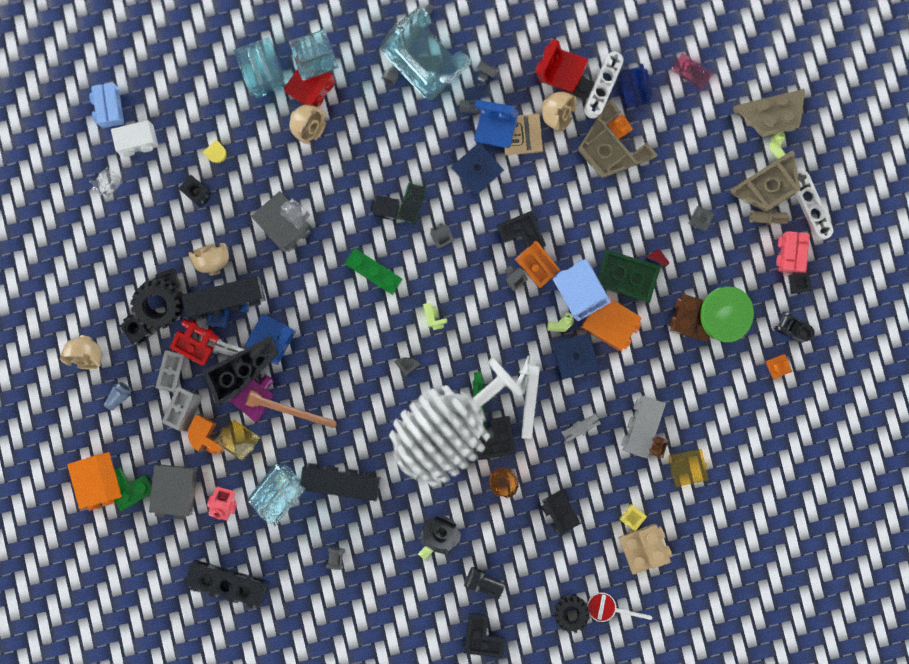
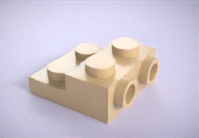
M651 524L636 530V532L633 531L618 537L633 575L671 562L669 558L672 557L671 550L668 545H664L662 540L665 538V534L662 528H658L656 524Z

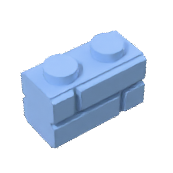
M114 83L92 86V93L89 94V97L95 108V111L92 112L94 122L102 128L123 125L124 119L119 87Z

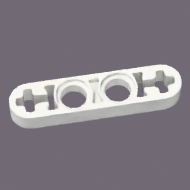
M619 52L609 53L603 62L584 107V112L589 118L598 117L604 109L623 64V57ZM614 58L616 64L612 68H610L612 64V59ZM603 73L610 74L611 81H606L603 78ZM596 89H602L605 93V96H598L596 93ZM595 101H596V102H598L597 105H596V107H595V110H596V111L593 112V111H592V105H593V104L595 103Z
M798 170L797 177L804 178L803 181H799L800 188L806 185L808 187L799 191L796 197L815 238L825 240L833 234V227L809 174L805 170ZM806 191L812 194V200L809 202L803 198V193ZM812 209H817L820 212L818 219L811 216ZM823 220L822 223L818 225L815 224L816 222ZM826 228L827 232L820 234L819 230Z
M529 365L521 434L523 439H532L539 366Z

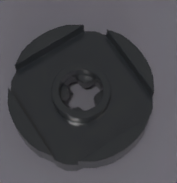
M436 516V518H429L422 527L421 542L430 550L447 555L458 545L461 537L460 530L458 532L456 523L448 517ZM442 532L444 537L438 536L437 533Z

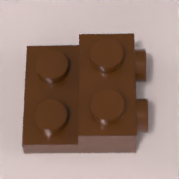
M686 294L677 297L674 304L676 312L669 321L670 332L708 342L710 336L705 332L701 323V308L704 301Z

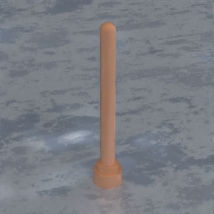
M250 390L246 400V405L251 407L261 405L331 428L337 426V422L262 398L258 392Z

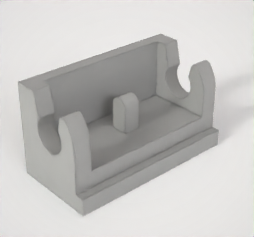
M165 350L155 388L175 393L184 359L183 355Z
M177 387L162 423L176 430L188 431L203 396Z

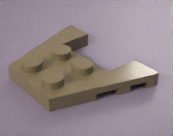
M611 99L607 102L578 148V151L601 179L655 159L658 156L648 143H645L636 152L631 154L611 131L607 124L621 113Z

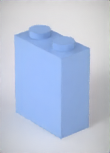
M586 259L576 262L573 267L559 272L553 278L569 310L577 321L611 303L610 298Z

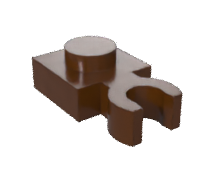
M657 436L652 439L653 444L649 451L652 452L653 456L664 458L668 440Z

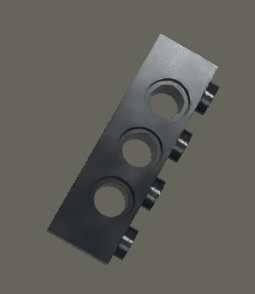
M194 560L191 562L185 586L190 587L191 591L201 592L202 590L208 592L209 596L216 598L223 596L229 602L238 603L240 601L246 603L245 606L256 609L264 603L270 581ZM205 575L211 576L212 584L205 582ZM223 581L230 582V590L223 587ZM242 586H247L250 589L249 595L242 593Z

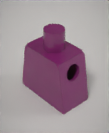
M267 374L259 382L253 379L230 402L254 422H258L267 407L261 405L251 407L246 405L250 390L258 392L262 398L272 400L274 394L268 388L273 384L274 380Z

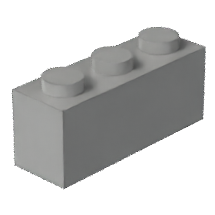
M640 396V399H636L633 408L636 410L634 417H630L627 425L630 428L628 435H624L621 446H623V451L648 459L649 450L653 444L652 439L655 438L666 403L646 396Z

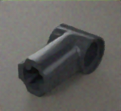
M471 567L464 586L473 591H481L499 599L503 593L505 583L488 576L486 572L478 568Z

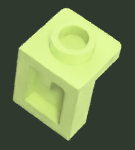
M431 302L423 304L428 328L433 327V330L444 328V324H447V319L435 321V318L438 317L436 307H432Z

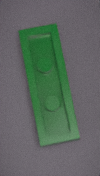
M354 248L344 263L391 295L394 294L403 280L356 248Z

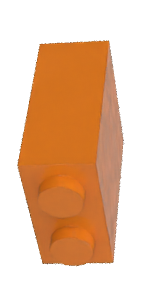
M610 299L611 303L587 316L580 328L618 351H622L623 348L626 350L632 341L630 339L632 333H637L642 325L640 323L642 317Z
M109 452L67 464L79 510L87 507L88 511L100 508V503H102L103 507L114 504V499L122 497Z

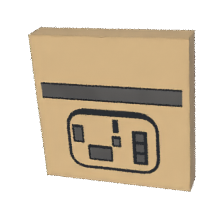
M539 114L518 115L510 148H504L505 155L543 152Z

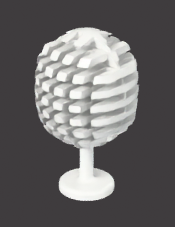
M494 358L489 360V365L497 373V377L474 398L463 392L455 394L447 385L441 387L445 395H440L433 388L428 390L433 399L430 400L424 394L421 395L418 399L422 405L414 401L409 405L412 413L405 409L400 414L404 422L398 418L395 419L393 425L398 433L392 430L389 436L394 444L393 454L395 460L404 473L416 480L417 475H419L431 486L437 485L433 475L446 483L451 480L446 471L455 477L460 473L456 466L457 464L462 469H466L469 466L465 457H468L471 461L478 457L473 450L474 446L482 453L485 446L479 439L480 435L486 441L490 435L483 427L485 417L481 406L505 386L509 387L518 397L524 394Z

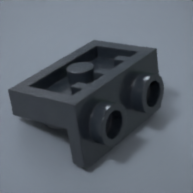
M562 489L542 499L544 505L541 508L545 515H550L553 520L550 524L555 533L559 532L563 536L565 532L581 524Z

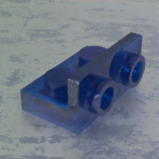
M643 63L639 64L636 68L619 71L618 77L626 109L648 105L651 98H653L652 88L648 87V70L644 69Z

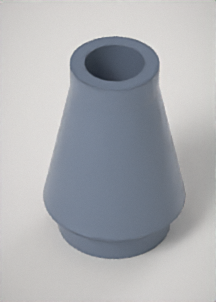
M123 382L114 384L104 406L113 411L130 397L131 388Z

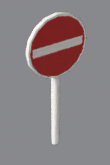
M596 593L587 603L589 615L599 622L610 620L615 615V612L652 620V616L616 608L614 599L607 593Z

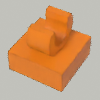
M623 114L607 124L618 139H621L633 130Z
M785 354L765 361L772 379L792 372Z

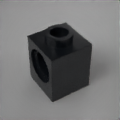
M192 175L178 188L199 207L205 205L210 200V195L212 194ZM196 188H200V194L193 196V191Z
M376 195V200H372L370 211L373 212L375 218L397 221L400 205L399 199Z
M133 314L124 318V323L119 326L132 345H139L151 337L153 333L150 329L146 328L147 325L145 323L143 326L139 324L141 320L139 318L135 320ZM134 324H138L139 330L134 334L132 327Z

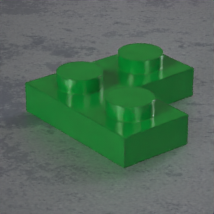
M121 468L114 470L122 496L114 499L120 512L151 495L152 482L148 475H144L129 483Z

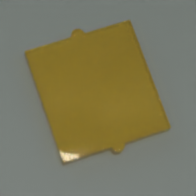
M233 419L226 428H222L221 434L214 442L243 461L249 452H253L254 446L261 437Z
M702 449L668 456L671 466L670 473L673 475L675 487L709 480L706 470L707 463L704 461Z

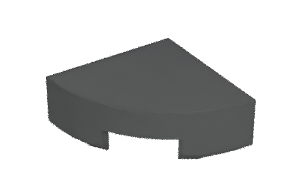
M460 101L459 112L478 113V109L475 108L476 103L472 105L469 104V101Z
M408 357L399 358L394 361L405 376L421 365L417 360Z

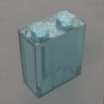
M325 29L289 41L302 80L339 68Z
M269 37L233 50L252 97H262L271 90H281L287 84Z
M277 463L274 464L247 499L261 519L275 527L305 490L300 484L302 480L293 474L294 471L285 464L282 467Z

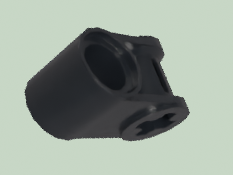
M788 312L782 313L781 321L778 326L774 327V330L799 343L810 341L815 335V330L811 325ZM801 329L807 332L806 338L801 337Z

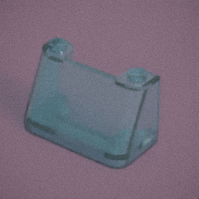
M420 5L393 26L382 41L381 49L426 99L433 100L473 62L463 52H457L453 56L427 29L431 23V18Z

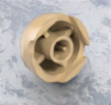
M556 92L550 95L548 99L543 101L541 106L544 122L554 130L564 131L572 120V117H569L571 111L575 112L576 97L566 92Z
M302 105L298 107L290 116L289 126L292 134L304 144H311L309 141L312 139L316 141L326 126L324 121L326 113L316 106Z
M219 243L220 247L216 248L214 244L193 250L194 253L189 252L193 267L201 273H209V276L221 273L220 269L224 268L229 260L226 243Z
M82 335L80 338L69 340L64 345L60 360L69 366L75 363L78 365L77 368L97 369L101 364L102 352L99 345L92 341L91 337Z

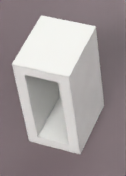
M148 120L111 129L115 150L125 157L134 155V152H149L153 148L158 147L154 126Z

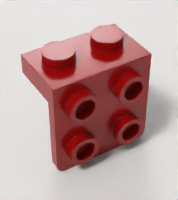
M552 39L550 44L546 45L544 56L537 63L535 71L539 82L573 93L588 65V60L562 50L560 42Z
M303 61L285 85L284 91L303 105L319 107L327 92H330L334 87L335 79L333 74L327 70L323 73L307 61Z

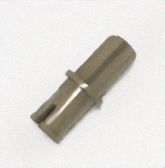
M751 210L749 221L750 223H766L767 225L771 223L787 224L789 215L788 213L772 212L771 210L768 212Z

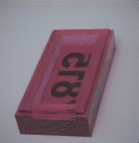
M684 53L680 55L671 68L673 72L700 90L705 87L713 75L711 71Z

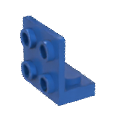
M477 100L475 108L481 112L474 141L510 148L519 111L510 105Z
M262 314L248 338L245 348L272 336L279 354L271 363L278 365L296 331Z

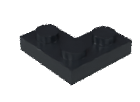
M532 211L496 225L503 244L521 237L526 249L534 241H537L542 248L546 247Z
M510 416L490 419L493 438L487 441L485 439L480 440L485 449L482 453L476 449L478 460L516 454Z
M469 613L464 654L503 659L505 637L486 635L488 615Z

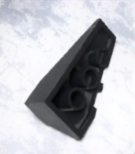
M272 336L203 371L217 406L235 398L279 354Z

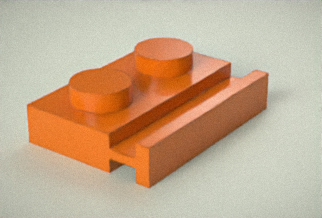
M534 241L530 247L515 258L516 262L538 288L545 285L560 271L537 241Z

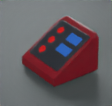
M660 249L655 250L645 258V260L662 267H666L670 263Z

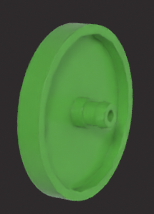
M719 287L713 290L703 302L701 308L702 326L705 332L717 341L734 342L741 339L749 331L753 322L754 310L749 296L739 288Z

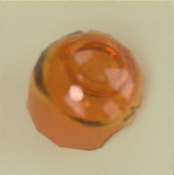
M509 468L495 469L489 478L490 489L496 496L510 498L516 494L519 488L518 477Z

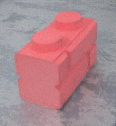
M788 231L779 237L778 247H781V251L776 260L779 272L795 274L806 272L810 234Z

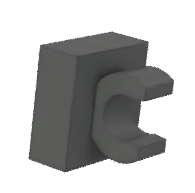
M480 61L477 66L482 71L478 80L486 83L489 76L496 77L499 70L484 61Z
M697 206L688 224L706 232L715 214Z
M440 223V228L435 231L433 228L430 229V235L437 249L454 241L447 224Z
M509 266L504 270L508 276L505 280L512 291H515L528 280L521 268L515 271Z

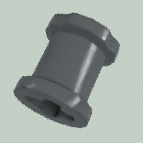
M328 547L330 553L326 568L342 570V557L345 549Z

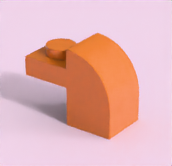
M201 414L195 415L188 430V439L194 449L202 451L206 446L208 452L217 454V452L223 453L227 445L210 437L217 425L216 422Z

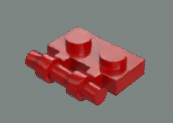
M184 319L181 325L187 328L186 332L177 331L169 348L205 366L214 349L207 344L209 340L217 343L219 336L213 334L214 331L210 329L206 330L198 326V323L193 320ZM194 332L203 336L201 341L192 337Z

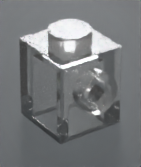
M293 198L290 202L286 201L281 207L282 211L280 214L297 229L310 216V213Z

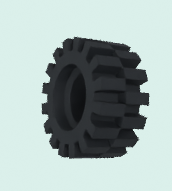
M565 595L563 599H559L558 603L555 604L554 617L561 630H566L567 633H571V631L578 633V630L582 631L583 627L588 625L590 612L585 601L580 599L579 596L569 595L566 597ZM568 607H575L579 610V617L576 620L569 621L565 618L564 612Z

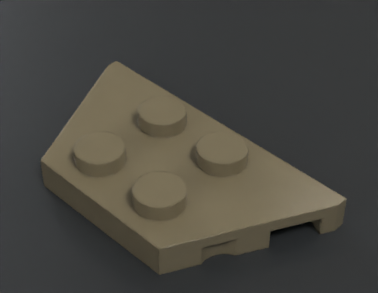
M801 89L736 105L733 108V112L735 114L739 113L744 117L745 123L753 127L762 137L796 129L801 124L805 90Z
M790 151L730 190L731 195L768 212L800 191V184L797 177L798 172L794 151Z

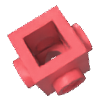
M216 487L213 495L209 497L207 502L209 516L228 521L230 514H234L237 507L235 491Z

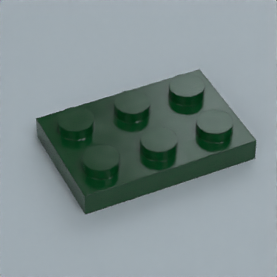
M606 249L597 277L604 290L650 303L661 266Z

